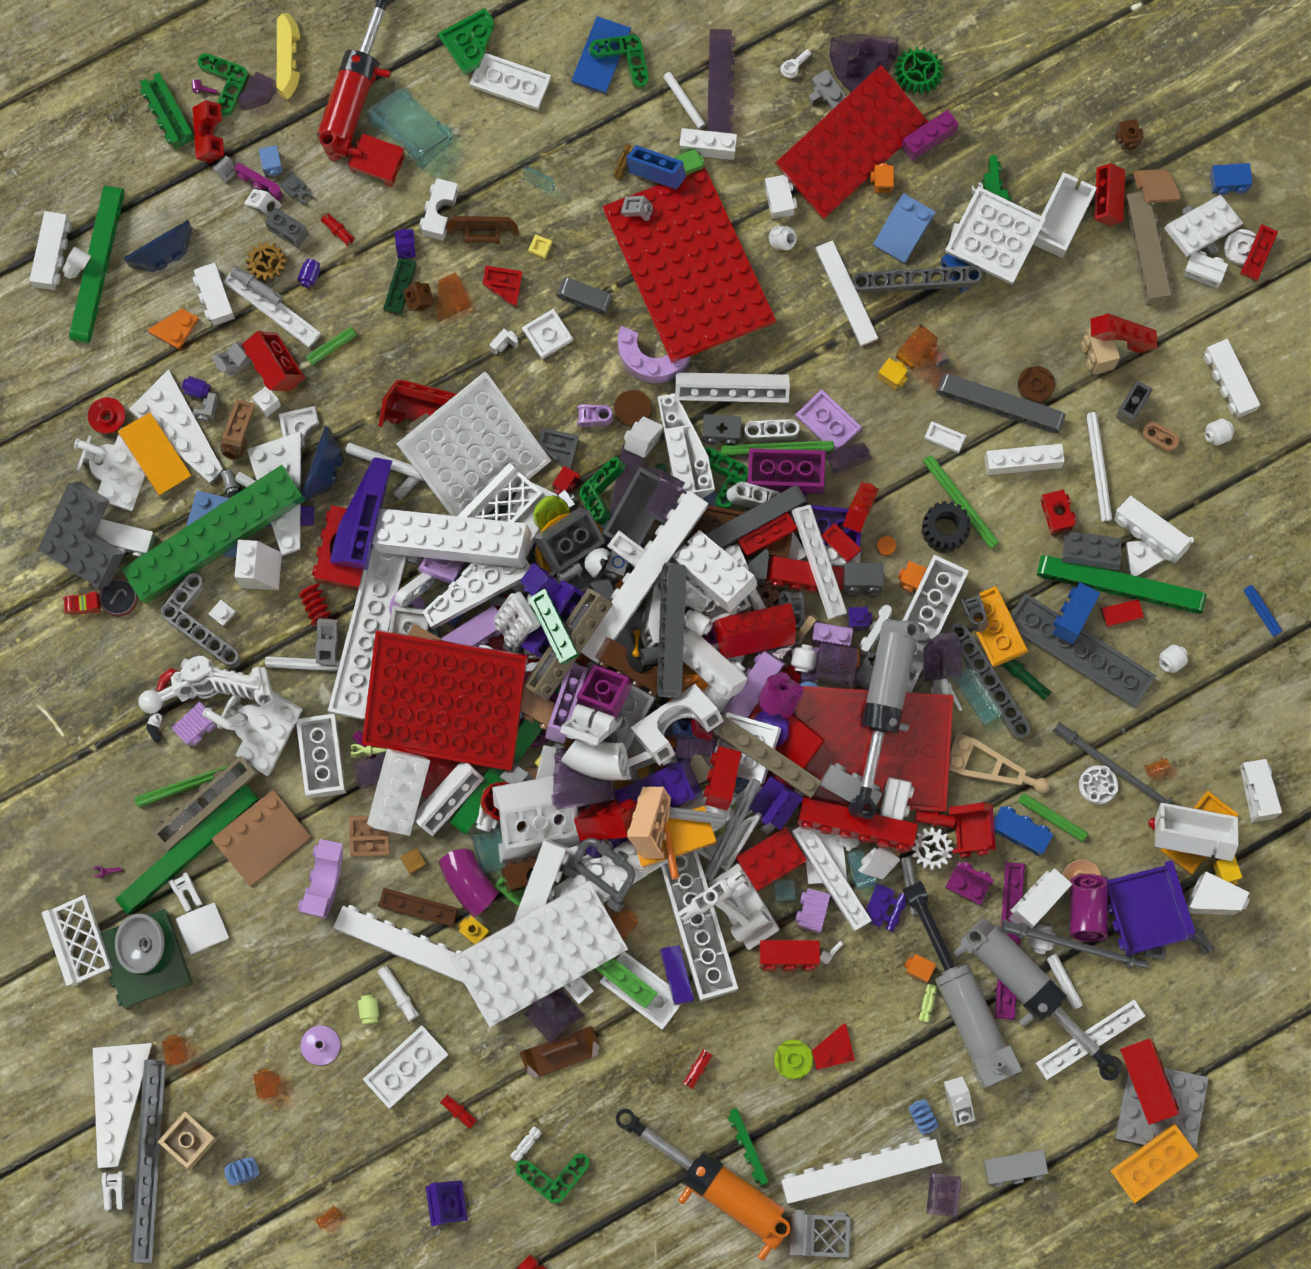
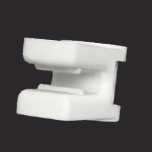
M187 871L178 879L169 881L187 913L192 908L185 896V891H189L193 899L192 901L198 907L203 905Z
M119 1171L118 1174L102 1173L105 1211L112 1210L113 1189L116 1191L115 1203L117 1209H125V1176L123 1171Z

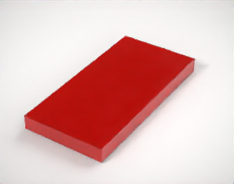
M759 702L749 715V719L754 720L756 715L763 711ZM793 714L787 718L790 725L789 737L784 744L776 747L775 750L805 770L825 739Z

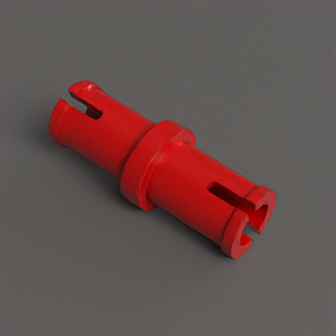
M330 213L326 214L328 217L325 215L322 217L321 222L331 230L333 236H337L346 246L350 245L348 242L351 244L354 242L355 237L345 229L342 223L333 218Z
M916 810L914 821L931 824L932 827L938 825L954 828L955 816L938 814L937 811L931 813Z
M702 1049L696 1062L690 1066L691 1070L683 1084L694 1089L700 1076L706 1072L704 1070L713 1057L711 1053Z
M449 1094L441 1100L440 1104L453 1114L452 1117L458 1118L468 1129L477 1121L476 1118L464 1109L465 1106L463 1104H458Z

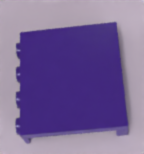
M1173 860L1166 861L1165 865L1111 880L1104 877L1108 882V912L1114 916L1115 921H1112L1115 933H1119L1118 945L1120 951L1124 950L1125 956L1195 939L1194 926Z

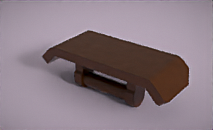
M454 216L446 225V232L450 236L457 230H465V244L470 242L500 244L501 231H509L514 237L519 235V228L510 217ZM470 231H495V235H470Z
M589 1026L520 1052L526 1072L535 1079L598 1056L599 1043L593 1027Z

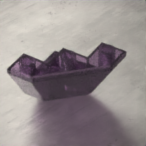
M845 34L832 37L829 56L836 77L852 92L880 65L888 72L897 56L899 38L868 34Z
M556 749L554 754L553 794L551 796L552 804L556 806V810L615 799L612 780L590 777L569 768L561 762L568 749Z

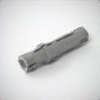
M235 266L231 271V277L237 279L245 288L252 289L275 306H278L282 301V295L254 278L253 274L246 273L238 266Z

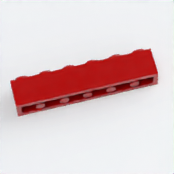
M803 797L800 804L796 824L805 830L816 829L827 835L833 833L844 839H858L861 843H876L879 847H893L899 852L912 850L918 826L916 823L877 814L871 819L855 818L850 815L847 807Z

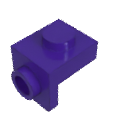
M413 229L395 231L397 258H415Z

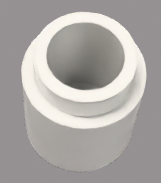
M690 609L685 615V627L700 636L703 634L707 635L713 626L710 624L711 619L696 610Z

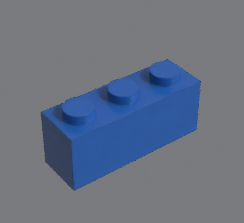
M635 145L626 157L629 173L677 189L686 177L683 161Z
M1081 582L1077 588L1072 587L1067 596L1070 598L1069 602L1065 601L1060 610L1063 612L1062 616L1058 615L1053 623L1055 629L1052 634L1073 645L1100 593Z
M1001 806L994 818L995 833L1039 857L1043 855L1053 836L1048 827L1034 824L1033 820L1028 816H1019L1016 814V810L1009 806Z

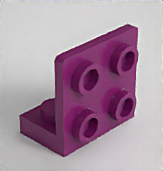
M958 862L945 889L980 906L994 879L985 871L981 870L978 872L974 870V866L967 862Z

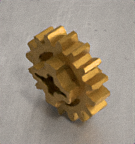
M266 241L265 245L262 246L259 242L258 248L252 246L253 252L247 253L249 258L245 260L248 264L246 267L248 271H251L250 274L256 276L258 281L261 278L264 279L265 283H267L268 278L274 281V276L281 277L280 271L285 272V268L282 266L287 265L285 253H281L282 248H276L275 243L269 246L268 241ZM264 257L268 260L269 267L264 263Z

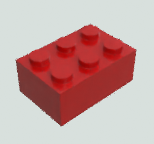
M257 331L242 344L245 354L252 360L255 370L261 375L264 385L270 391H291L305 379L278 332Z
M627 799L623 802L612 800L607 803L597 801L590 804L588 809L582 810L580 815L574 818L579 840L584 841L588 838H595L597 840L628 838L627 832L631 826L632 816L638 801Z
M786 827L736 857L737 864L741 865L757 892L806 864L807 861Z
M760 940L759 968H763V972H775L776 968H783V972H795L796 968H803V972H814V969L820 965V940Z

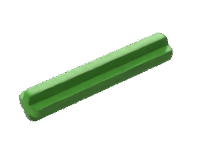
M349 327L306 356L308 362L311 365L315 364L356 337L355 330Z

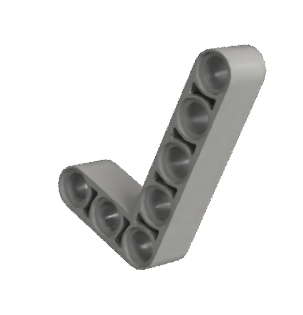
M191 573L186 576L163 605L161 615L168 624L226 667L236 668L241 662L238 652L186 613L205 588L202 578L196 573ZM192 581H199L197 587H190ZM187 595L185 602H178L180 596ZM169 610H175L173 617L166 616ZM190 621L188 628H181L183 622ZM205 632L203 639H196L198 633ZM213 644H221L218 650H211ZM230 654L236 655L234 661H226Z

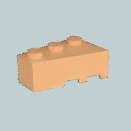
M642 787L641 793L638 796L637 807L633 813V820L628 829L627 837L642 858H664V852H661L662 840H666L667 834L663 833L664 823L668 822L671 797L664 787Z

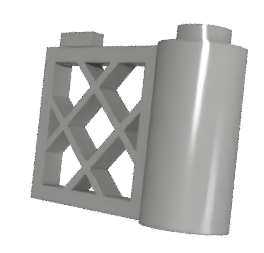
M795 1210L794 1214H791L789 1255L849 1258L850 1217L846 1216V1212H834V1216L808 1215L806 1210ZM815 1219L823 1220L827 1225L821 1233L814 1228ZM837 1220L845 1221V1230L840 1234L832 1227ZM829 1228L837 1236L830 1244L822 1237ZM820 1238L827 1247L822 1252H814V1243ZM838 1239L844 1244V1253H837L831 1247Z

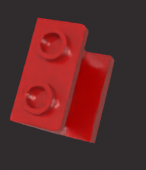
M362 134L361 138L357 139L355 148L363 150L362 157L354 155L349 157L348 165L350 172L355 173V171L383 180L386 186L392 187L405 157L404 148Z
M980 802L949 807V815L955 816L957 849H953V854L960 855V858H969L971 854L977 853L978 856L989 855V851H996L993 804Z

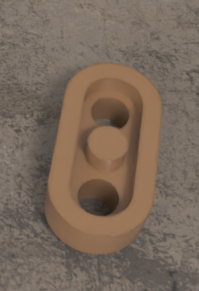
M1155 422L1146 424L1142 431L1143 438L1147 442L1164 451H1173L1179 444V438L1174 432ZM1153 431L1155 435L1150 436L1148 432ZM1165 441H1171V445H1167Z

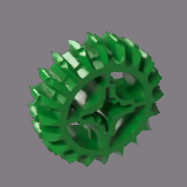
M916 46L915 51L911 48L908 49V53L903 51L902 57L899 56L897 58L898 63H895L894 67L896 69L894 75L897 76L896 81L901 82L900 87H906V92L913 90V95L916 94V91L923 95L924 91L929 94L931 89L935 90L937 85L941 84V79L944 75L942 72L944 71V66L941 65L942 59H937L938 53L932 55L933 50L930 49L927 52L925 46L922 50H919L918 46ZM912 62V67L909 68V71L905 72V66ZM933 70V76L927 80V74Z

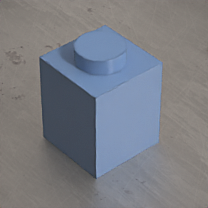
M277 145L259 149L264 175L275 177L279 173H283Z

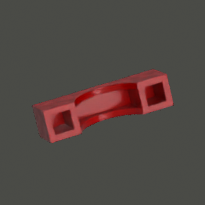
M1109 313L1090 318L1091 337L1102 341H1127V349L1137 353L1157 348V330Z

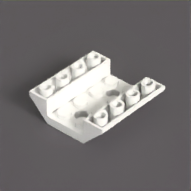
M568 774L492 787L494 806L499 809L502 843L498 844L501 864L522 860L530 856L538 857L543 841L546 839L568 848L577 845L579 836L574 823V818L578 816L577 803ZM557 814H561L562 821L558 824H555V816ZM520 821H524L525 828L518 831L517 824Z

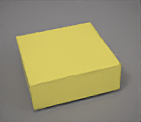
M535 234L528 253L546 259L552 241Z

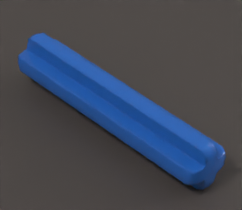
M1253 585L1246 587L1244 593L1272 636L1279 635L1282 629Z

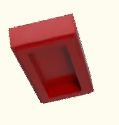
M835 523L821 535L822 539L846 563L854 559L862 550Z
M1139 599L1101 608L1106 627L1144 618Z

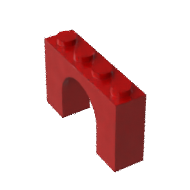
M331 505L330 511L327 510L325 522H327L326 529L323 528L321 532V540L323 542L322 546L317 549L316 557L318 562L317 565L314 564L312 576H314L317 583L358 591L364 570L330 563L332 546L335 542L338 526L347 508Z

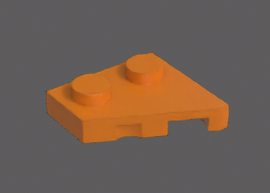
M182 308L149 328L148 332L180 350L199 321V318Z

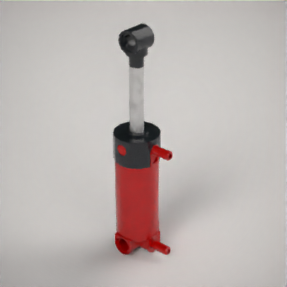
M375 0L376 5L360 50H347L342 58L336 81L317 131L320 144L327 158L331 161H337L342 156L348 157L349 154L358 157L363 155V150L353 148L351 141L376 75L387 78L391 76V71L379 68V62L370 55L386 7L390 6L395 0Z

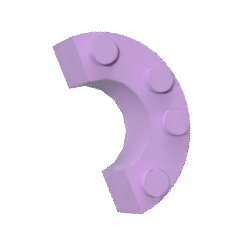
M623 326L620 327L618 334L619 357L624 368L633 377L647 383H664L676 378V372L682 373L690 363V356L673 363L670 362L668 355L661 358L647 357L638 348V333Z
M320 839L318 845H315L313 849L315 866L314 870H311L309 877L311 885L310 888H306L304 899H300L298 911L304 915L325 919L332 907L339 881L343 844Z

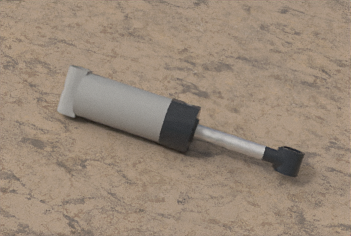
M887 619L881 626L867 700L864 704L860 723L861 727L873 732L860 793L851 800L848 808L850 815L855 818L871 819L876 813V805L871 798L884 734H898L899 730L906 732L909 729L908 724L901 722L902 709L916 643L919 639L924 641L928 639V634L920 631V626L916 621Z
M980 919L960 940L961 945L953 952L954 956L959 958L966 950L970 954L973 952L1029 1012L1020 1020L1022 1026H1026L1034 1018L1041 1022L1046 1017L1052 1015L1098 1063L1096 1066L1099 1068L1101 1077L1108 1081L1116 1079L1122 1070V1061L1116 1056H1111L1109 1053L1106 1055L1059 1007L1067 997V994L1052 978H1049L1006 932L1001 931L999 925L994 926L989 920ZM1107 1065L1113 1066L1115 1071L1108 1070Z

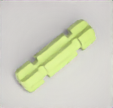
M928 984L925 992L927 993L924 995L922 1012L919 1016L921 1022L928 1023L930 1021V1012H932L935 1001L934 994H936L938 988L934 984Z

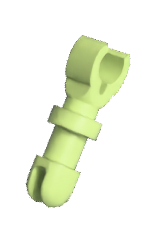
M353 744L351 745V750H357V752H350L352 758H359L367 755V757H372V755L385 756L387 749Z

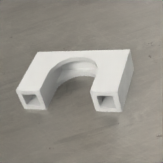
M696 684L682 692L679 698H673L631 727L636 739L658 765H661L675 755L669 741L664 737L665 730L674 721L681 718H693L707 732L724 722L718 708Z

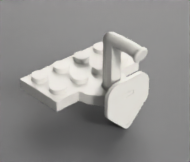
M119 434L114 445L105 444L99 447L90 444L92 437L90 435L86 442L77 438L74 449H81L83 452L76 472H79L82 463L88 464L92 475L101 481L97 493L110 500V505L132 512L145 474Z
M273 691L274 699L266 706L257 704L243 706L240 704L241 697L238 695L230 698L221 716L213 712L210 707L206 708L202 714L204 718H208L216 723L219 729L235 730L237 736L243 740L235 756H243L253 768L266 776L271 774L303 710Z

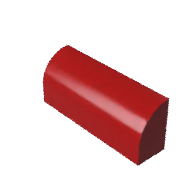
M1153 1038L1121 1048L1120 1051L1148 1125L1181 1114Z

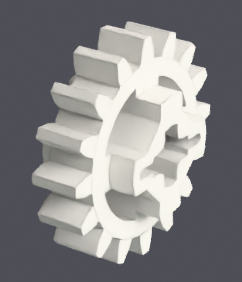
M931 827L930 832L923 829V835L917 833L916 837L918 840L915 839V846L911 850L915 851L912 858H918L916 864L923 863L922 869L929 866L930 871L933 870L934 866L938 870L941 869V863L946 866L948 863L946 858L951 859L952 857L948 852L953 851V848L949 847L952 840H946L948 834L946 833L942 836L941 829L936 833L933 827ZM926 837H933L932 840L923 841ZM939 840L942 841L945 850H944L943 848H941V846H940V844H939ZM931 845L935 846L934 850L936 851H933V853L929 852L928 847ZM919 848L923 851L925 855L924 858L921 856ZM941 857L940 860L931 862L932 858Z

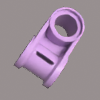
M581 404L577 406L579 411L577 426L605 427L613 422L612 410L607 405ZM602 413L609 414V416L606 419H601L599 417Z

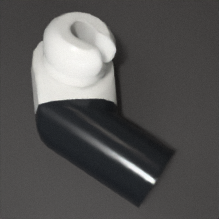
M159 713L152 714L146 726L154 743L163 739L158 731L162 721V716Z

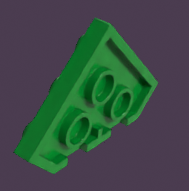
M486 8L437 33L463 75L481 66L494 29V20Z

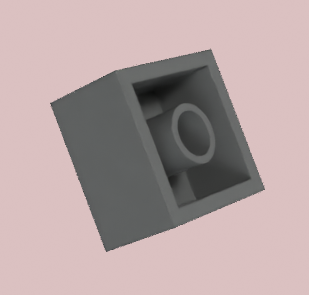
M883 563L844 564L842 594H847L848 597H857L858 594H866V597L881 595L883 589Z

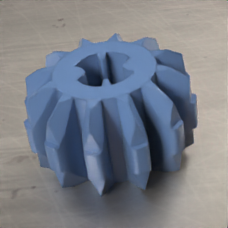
M918 1100L909 1106V1111L921 1134L931 1133L938 1128V1122L926 1100Z
M251 1157L228 1164L224 1168L226 1180L232 1186L251 1181L260 1174L258 1164Z

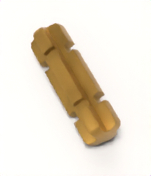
M628 144L624 146L623 153H621L617 163V168H615L613 173L614 178L623 179L624 171L628 167L626 157L634 148L633 146Z

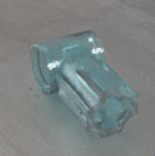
M862 849L846 854L853 873L852 878L856 889L859 891L876 885L875 877L858 871L863 865L861 861L865 857Z

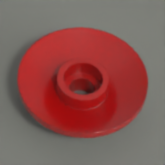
M100 398L90 406L87 414L88 422L98 433H113L120 429L125 421L124 407L114 398ZM106 415L111 416L109 420H105Z

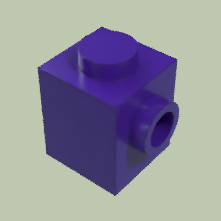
M868 607L848 608V628H853V631L868 630L869 624H872V613L868 612Z

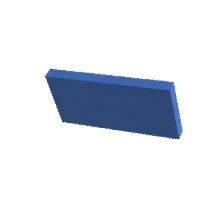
M597 16L571 83L606 94L621 55L593 58L589 54L588 48L591 42L596 39L627 36L631 32V27ZM613 42L610 44L612 50L618 51L620 49L618 43ZM595 45L593 50H597V53H599L603 48H598Z

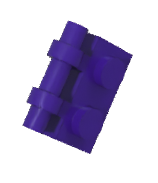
M877 883L866 908V912L872 920L869 923L881 927L883 921L888 922L886 930L893 932L895 926H898L900 922L899 916L902 909L904 910L906 907V899L902 893H900L898 900L892 898L895 891ZM889 904L895 906L891 916L886 914Z

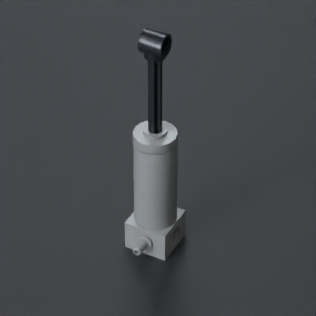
M919 881L903 888V894L910 907L916 908L944 968L942 976L936 978L935 982L971 1057L972 1063L970 1066L981 1090L1020 1073L1022 1069L1011 1046H1006L973 973H971L969 964L962 967L959 965L955 966L926 904L928 902V894L923 883Z

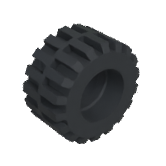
M942 501V504L938 502L934 507L931 506L928 509L922 522L921 531L924 534L923 539L928 541L927 545L929 547L934 546V550L938 551V549H941L943 553H946L947 550L953 552L955 548H961L962 544L966 542L971 529L970 516H967L966 509H961L962 506L960 504L955 506V502L951 501L950 504H947V501ZM943 518L952 520L957 526V532L952 535L941 534L936 529V521Z

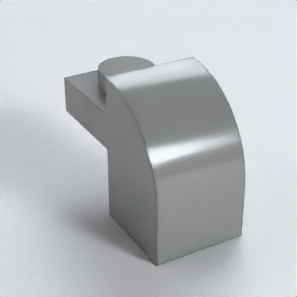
M245 341L235 342L227 353L215 354L212 360L218 370L227 373L230 377L239 373L251 363L252 360L245 354V349L242 345Z
M318 619V639L315 647L316 664L335 665L339 643L337 620Z

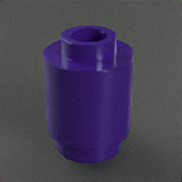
M306 259V262H303L297 278L301 286L305 288L315 286L321 270L319 262L313 259Z
M189 376L188 379H184L181 389L184 390L186 395L202 399L207 398L211 385L207 384V381Z

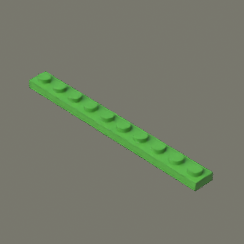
M501 877L494 886L501 894L519 907L526 889L507 894L503 877ZM615 958L595 968L644 1009L658 995L655 990Z

